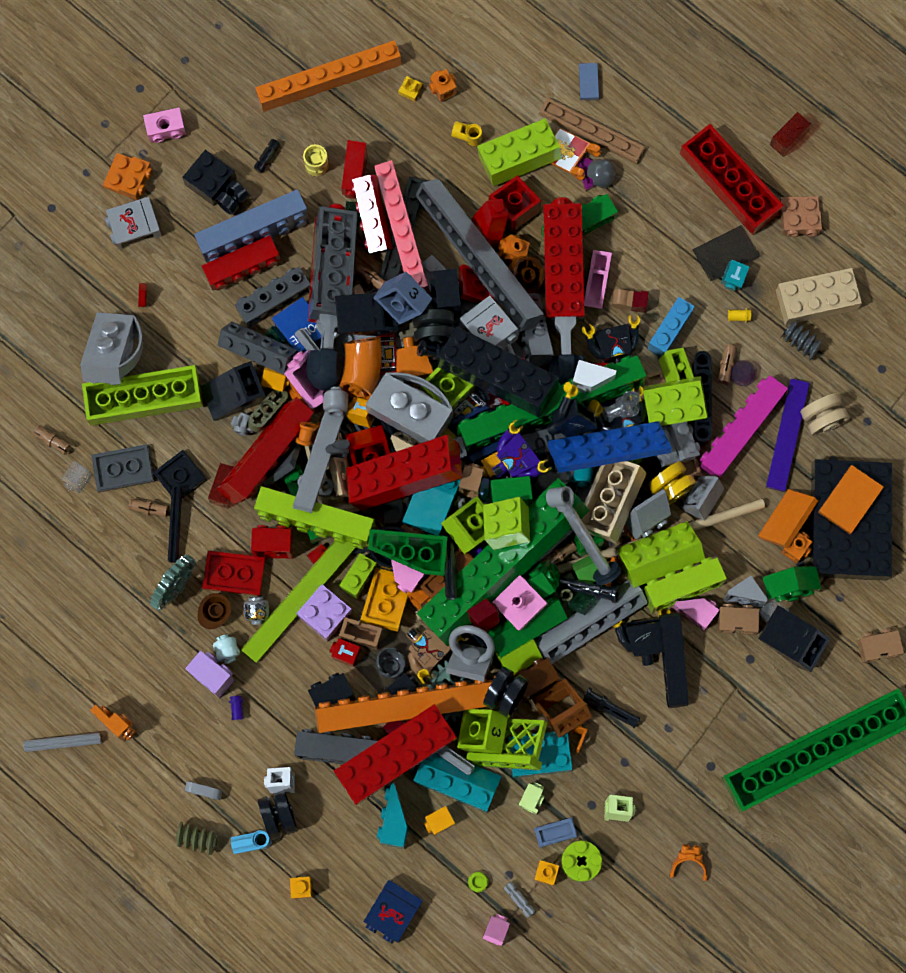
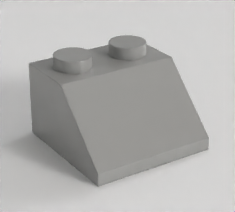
M665 490L659 491L636 506L629 513L625 526L636 540L640 537L645 539L653 533L654 528L660 529L668 523L667 519L671 515Z

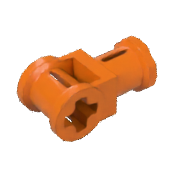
M301 422L299 425L301 429L296 442L304 446H312L321 422L316 424Z

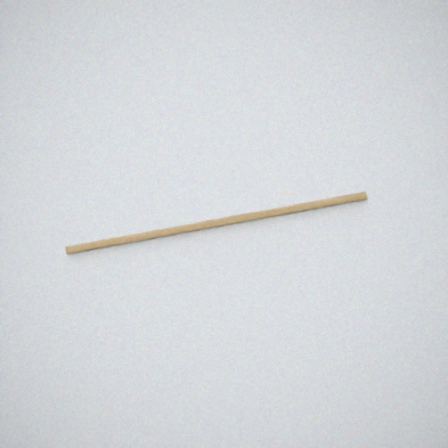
M763 499L708 516L705 521L698 519L689 522V524L696 531L765 508V503ZM635 541L603 550L601 553L605 559L618 556L617 548ZM589 555L557 565L559 575L573 571L574 569L571 564ZM416 614L418 621H419V620H422V619Z

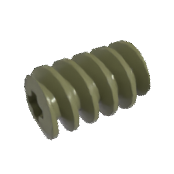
M180 822L176 834L177 847H181L184 844L185 849H189L192 845L193 851H197L200 848V853H204L207 849L208 855L213 854L219 839V832L216 836H214L212 829L208 834H206V828L198 832V826L191 830L189 823L186 828H183V822Z

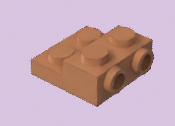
M818 196L781 197L780 202L784 205L781 211L782 235L796 237L806 234L808 237H813L820 234L822 225Z

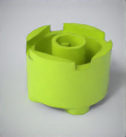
M576 841L570 844L564 850L561 857V866L564 874L576 882H586L593 879L599 873L602 865V857L595 845L587 841ZM584 857L586 859L584 861L586 863V866H578V860L576 858Z

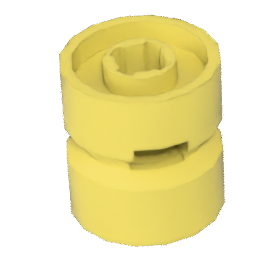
M317 144L308 146L303 154L306 171L312 176L325 174L329 167L326 150Z

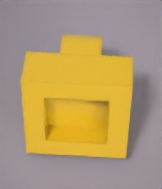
M406 76L398 94L415 101L423 87V83Z

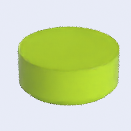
M475 872L470 875L468 885L472 891L482 892L487 888L488 879L485 874Z

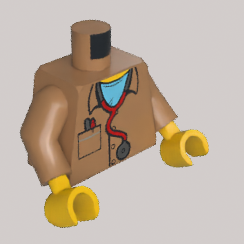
M412 628L406 634V637L413 643L409 647L408 659L412 671L418 676L421 683L425 684L423 678L428 676L431 679L430 673L452 650L432 630L426 629L420 634L415 628ZM461 636L457 638V642L459 640L465 641Z

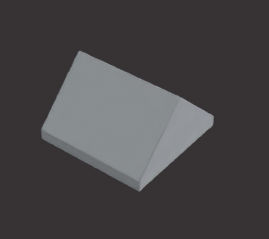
M699 476L696 480L697 484L690 490L680 509L705 521L724 491L723 485L716 476Z
M749 576L728 590L723 601L762 608L767 602V597L753 577Z

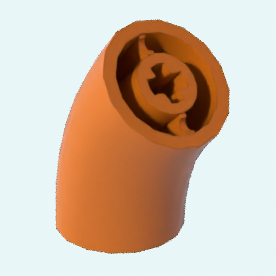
M380 337L362 338L344 343L345 366L339 387L347 392L348 396L352 399L353 397L369 400L378 386L382 363Z

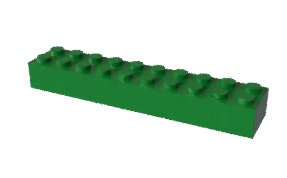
M631 355L621 359V362L616 364L613 362L606 364L603 367L616 370L614 380L592 392H578L571 399L576 398L588 407L589 403L594 399L601 404L627 394L633 388L637 390L640 386L643 387L647 375L638 355L634 357ZM574 377L570 378L568 382L572 384ZM559 383L558 390L540 418L512 404L508 406L503 404L498 406L493 412L485 411L480 413L475 419L467 418L462 420L458 425L457 437L462 438L467 456L498 442L514 420H517L515 422L516 428L519 429L523 425V429L519 432L523 434L552 423V411L559 407L563 396L565 397L567 394L563 389L565 384L561 385Z
M559 478L528 506L530 542L495 550L488 544L456 575L457 598L455 600H447L444 586L416 613L447 646H449V636L455 628L472 624L467 610L486 598L492 604L519 575L522 576L572 528L563 512H559L557 508H551L546 501V493L549 489L566 486ZM574 494L572 506L580 519H582L590 510Z
M898 688L724 775L721 779L739 813H742L906 730V700Z

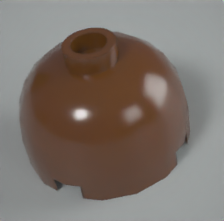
M519 256L509 264L508 269L527 293H534V290L542 286L545 278V269L541 266L539 259L532 256Z

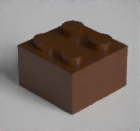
M539 658L532 663L531 668L528 670L523 668L515 673V677L521 675L529 680L528 687L522 698L525 703L560 680L559 675L548 658L545 660Z

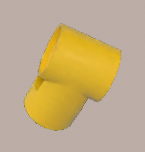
M458 121L454 123L451 137L466 141L471 146L481 144L483 136L479 125H468ZM477 133L478 136L471 137L470 134Z

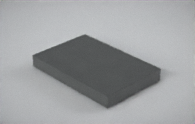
M148 444L91 455L98 493L155 482Z

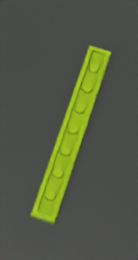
M334 541L243 646L241 650L257 663L297 616L296 613L321 584H325L355 549L353 543L346 541L345 544Z

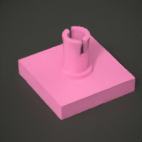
M521 575L492 602L496 604L499 611L518 631H521L548 604Z

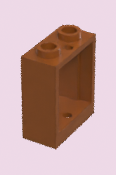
M565 678L532 698L537 711L558 738L592 718L586 703ZM569 696L575 705L552 719L546 709Z

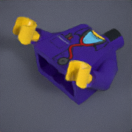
M514 420L499 440L496 448L498 454L496 456L500 463L492 468L493 472L498 478L508 472L512 478L530 476V479H533L551 470L552 467L545 468L544 466L548 459L540 461L519 432L523 429V425L519 429L516 428L515 422L517 420Z

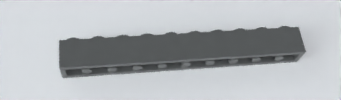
M439 179L422 182L415 196L509 319L518 328L519 332L537 327L544 315L446 187Z

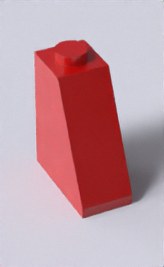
M347 141L341 190L342 195L350 199L356 198L352 191V179L365 176L368 158L365 142Z
M503 199L485 201L471 218L473 224L494 251H498V245L502 240L508 218Z

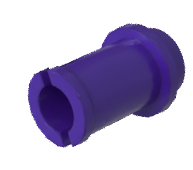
M231 696L230 701H228L231 703V719H244L242 704L244 699H242V696Z

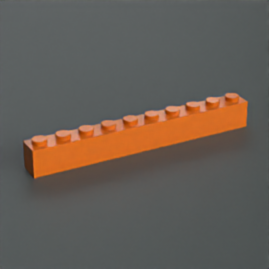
M485 679L484 682L475 680V682L467 683V680L455 682V685L452 686L443 683L437 684L436 688L428 689V686L416 688L417 691L409 692V689L397 691V694L389 695V692L377 694L378 697L370 698L369 695L358 697V700L350 701V698L340 699L336 704H331L330 701L321 702L319 706L314 707L317 731L323 733L412 719L433 704L436 705L441 714L487 707L483 705V701L493 679Z

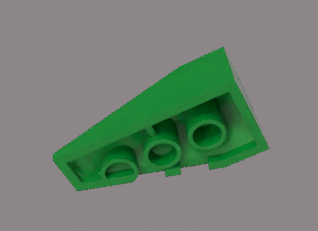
M369 529V550L420 573L444 576L447 548L446 536Z

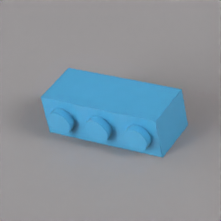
M678 297L649 342L648 350L659 357L669 350L692 315L695 306Z

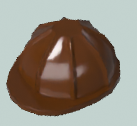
M219 593L205 596L199 605L197 614L200 625L208 630L216 629L223 625L229 619L232 612L229 600Z

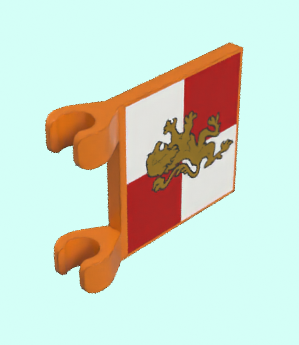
M559 128L555 138L560 146L561 159L550 164L582 181L586 175L582 168L576 166L587 151L593 156L599 157L601 154L600 146L589 143Z

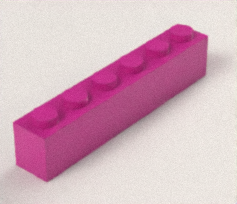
M770 375L766 380L762 378L757 385L758 391L755 394L751 393L745 402L748 404L744 409L741 407L734 415L736 417L734 422H728L723 429L724 435L714 440L711 445L714 448L711 452L706 451L701 457L700 461L702 463L700 468L709 475L720 479L788 390L787 387Z

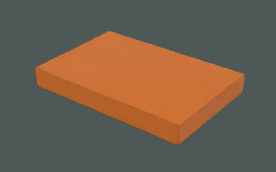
M851 465L818 513L851 534L879 495L883 486Z
M788 489L758 537L761 540L788 549L818 500L815 497Z

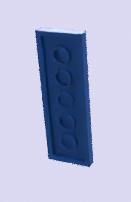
M659 421L548 441V449L559 473L671 453L672 449Z

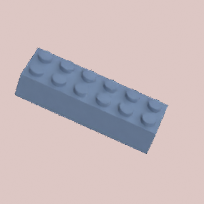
M297 189L197 232L194 236L205 262L208 263L269 235L273 239L274 236L279 234H287L295 227L301 228L309 222L306 205Z

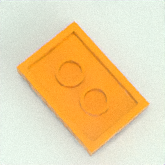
M375 568L360 619L361 623L398 632L408 593L406 594L397 587L399 584L395 582L394 572Z

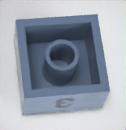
M407 272L384 282L374 296V299L399 324L421 315L432 300L426 290Z

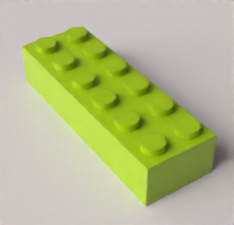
M195 365L125 376L121 384L116 385L109 383L94 384L91 382L82 384L86 419L90 426L203 407L199 375Z
M261 486L254 506L261 520L267 522L275 520L279 522V525L288 528L292 525L297 527L298 531L304 533L313 531L316 533V536L321 538L330 536L338 543L345 544L347 541L353 543V547L359 549L368 548L369 529L376 528L374 519L317 502L312 513L293 508L296 496Z

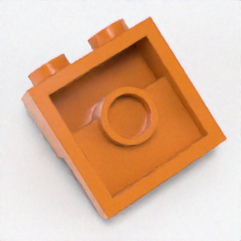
M117 153L102 186L105 189L138 200L139 196H142L145 191L146 180L151 178L153 169L150 162L134 156L130 158Z
M94 705L90 711L122 741L130 740L136 734V731L131 727L133 723L124 714L120 716L117 713L112 714L104 706L100 708Z

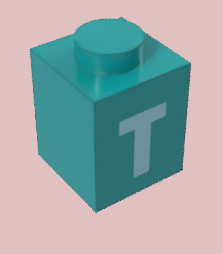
M731 260L727 264L721 284H724L728 290H739L742 288L749 266Z

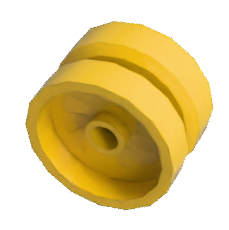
M678 461L650 481L647 488L652 494H656L664 489L668 503L671 505L686 495L697 482L692 475L683 476L686 472V467L681 461Z

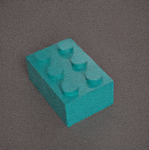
M554 732L545 733L539 761L542 762L541 770L511 768L512 778L571 772L572 764L568 733L560 738ZM525 735L520 741L524 745L530 740V737ZM514 736L508 737V743L514 739ZM518 743L510 749L512 753H515L520 748ZM534 744L526 749L528 754H533Z

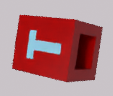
M338 638L337 643L333 642L329 653H332V659L354 667L361 648Z

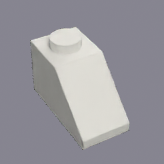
M579 360L572 385L574 384L580 393L592 392L613 381L616 370Z

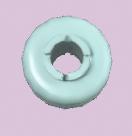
M228 634L217 637V641L213 643L217 660L219 662L224 661V664L236 661L235 657L240 654L236 638L228 637Z

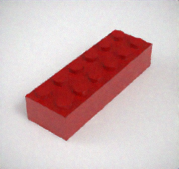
M711 124L707 125L681 146L680 155L752 235L781 213L784 205Z
M297 397L284 404L217 490L233 504L250 499L255 493V486L257 484L260 485L266 479V472L268 470L271 471L278 464L277 458L280 455L283 456L289 450V443L291 441L294 442L299 437L300 423L311 422L312 419L310 417L314 412Z
M444 435L346 468L349 503L362 511L461 479L462 469L459 442L449 435Z
M433 704L335 769L334 773L354 804L358 805L455 741L457 737L436 705Z

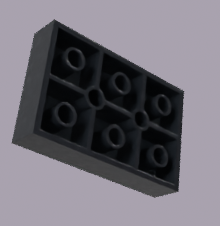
M815 459L811 464V496L815 497L818 502L811 512L810 540L812 543L810 548L812 550L810 551V567L817 568L819 578L889 580L892 577V463ZM853 465L882 485L883 489L853 532L849 534L818 513V511L849 467Z

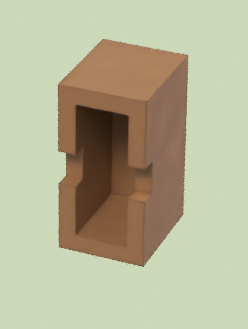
M476 464L464 465L459 484L460 496L472 499L479 496L484 477V469H480L481 466Z
M723 604V607H720L718 612L717 633L733 634V631L741 630L740 634L756 635L759 632V609H754L752 605H743L742 608H735L733 604Z
M345 617L339 637L342 640L378 650L383 629Z
M885 629L880 631L881 634L873 635V632L861 635L862 638L857 641L862 664L878 661L883 655L885 659L904 654L899 631Z

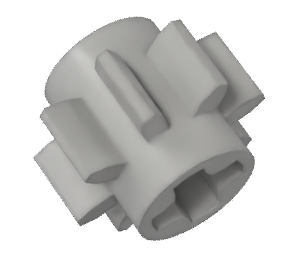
M240 413L239 417L234 416L231 422L232 427H234L233 431L242 436H247L248 432L253 433L248 427L250 416L244 413Z

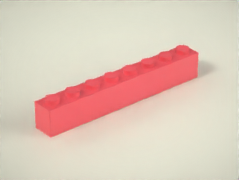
M393 161L375 165L403 270L411 275L431 297Z

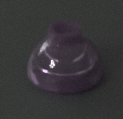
M740 360L732 367L730 377L735 384L748 386L755 381L757 371L751 362Z

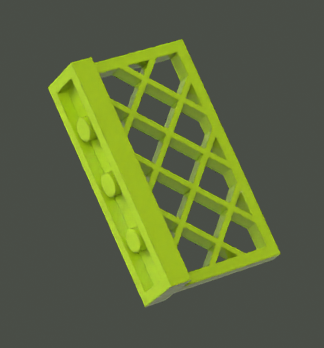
M508 719V729L505 731L502 754L468 752L466 757L467 761L476 766L541 770L542 762L539 761L547 722L545 720ZM523 725L524 730L517 735L515 729ZM539 726L538 733L533 736L531 730ZM512 733L514 739L507 744L505 738ZM528 734L530 740L523 745L520 740ZM518 743L520 748L515 753H512L510 749ZM534 744L533 754H528L526 749Z

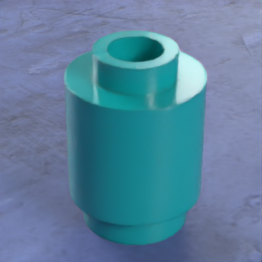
M594 467L574 470L573 483L576 484V487L588 488V485H592Z

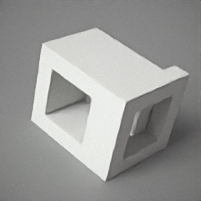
M291 767L267 769V776L264 777L265 788L270 793H277L283 790L294 793L295 774Z

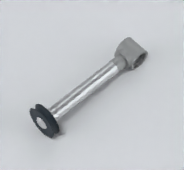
M568 486L549 489L546 493L548 505L551 508H557L559 512H563L597 567L593 574L596 584L605 585L615 580L620 575L621 568L617 562L607 563L572 506L574 501L572 489Z

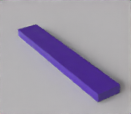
M790 379L766 488L785 492L802 418L800 411L804 408L808 392V382Z

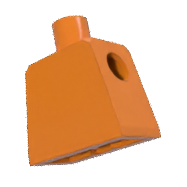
M406 337L403 339L404 348L397 349V372L411 374L425 380L433 372L427 356L423 355L420 357L417 355L418 346L414 344V337Z

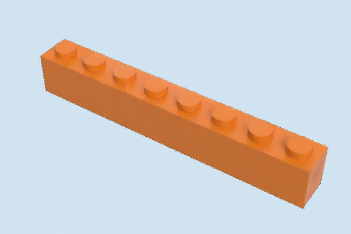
M394 40L255 87L257 97L263 112L401 66V55Z

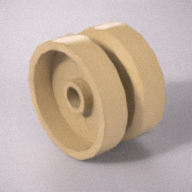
M838 393L822 397L800 411L804 421H812L808 425L812 436L826 433L849 420L850 416L847 410L839 408L842 400Z

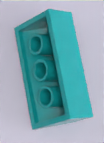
M435 753L421 762L413 781L420 786L487 813L502 776L474 765V771L470 775H466Z

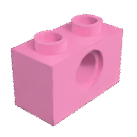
M180 108L143 115L150 142L160 143L164 139H178L182 135H186ZM163 125H169L167 129H161Z

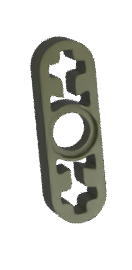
M273 389L255 409L248 421L250 430L260 432L270 423L287 402L288 393L285 389L283 392ZM281 395L282 398H279L275 403L276 396L279 397ZM269 406L273 409V412L266 413L263 408ZM261 416L260 423L254 424V421L257 422Z

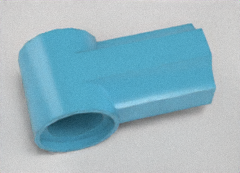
M262 830L231 837L234 855L267 849L272 843L268 833ZM260 835H265L267 838L264 845H259L257 842Z

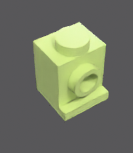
M535 782L533 785L529 783L518 806L536 815L538 809L535 807L536 805L540 807L545 797L541 795L545 787Z
M608 796L605 801L604 820L629 822L631 817H634L635 805H633V797Z

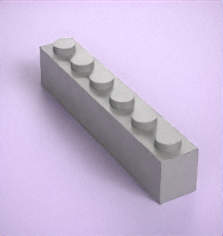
M627 580L619 586L620 593L616 603L602 598L596 600L537 637L534 641L544 659L548 658L551 664L640 609L648 603L642 589L639 586L633 588L630 581Z

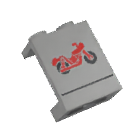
M149 197L106 210L108 217H105L107 227L112 228L113 231L110 237L113 245L117 244L119 250L123 249L122 243L153 234L155 238L162 237Z
M488 296L460 318L461 324L466 331L469 330L471 334L502 349L506 345L514 343L520 335L518 328L491 296Z

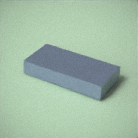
M597 63L579 64L580 100H599Z
M572 818L534 828L539 848L578 837Z

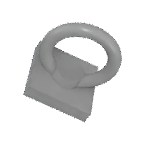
M464 625L455 628L449 636V646L453 653L446 667V673L484 682L495 656V645L491 636L476 626ZM464 633L475 634L484 640L487 649L459 643L457 638Z

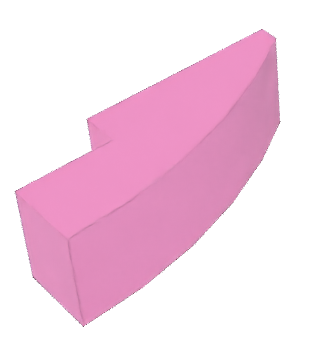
M593 250L584 306L602 309L612 253Z

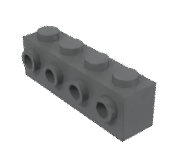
M300 267L296 269L291 268L284 276L272 279L267 286L255 289L252 295L240 298L235 304L236 310L247 328L309 293L310 282Z
M232 321L220 330L219 347L283 375L288 368L287 364L294 360L293 356L297 354V349Z

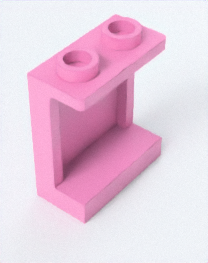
M307 350L304 353L300 351L293 356L294 360L287 364L288 368L284 374L312 410L323 403L324 393L328 390L322 391L317 389L308 380L306 359L310 351Z

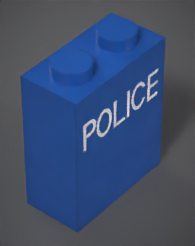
M303 297L272 318L275 327L289 346L297 349V353L300 351L306 352V349L295 336V332L300 328H304L315 344L321 347V334L316 329L317 323L308 322L309 305Z

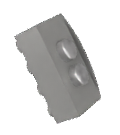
M96 313L80 364L83 381L94 384H121L123 377L136 366L142 355L143 339L140 325L134 315ZM134 338H138V347L132 355Z
M385 373L366 403L367 413L421 443L441 437L454 418L449 401L437 387L427 380L406 373ZM403 382H412L427 388L441 400V403L432 399L423 391L410 387Z

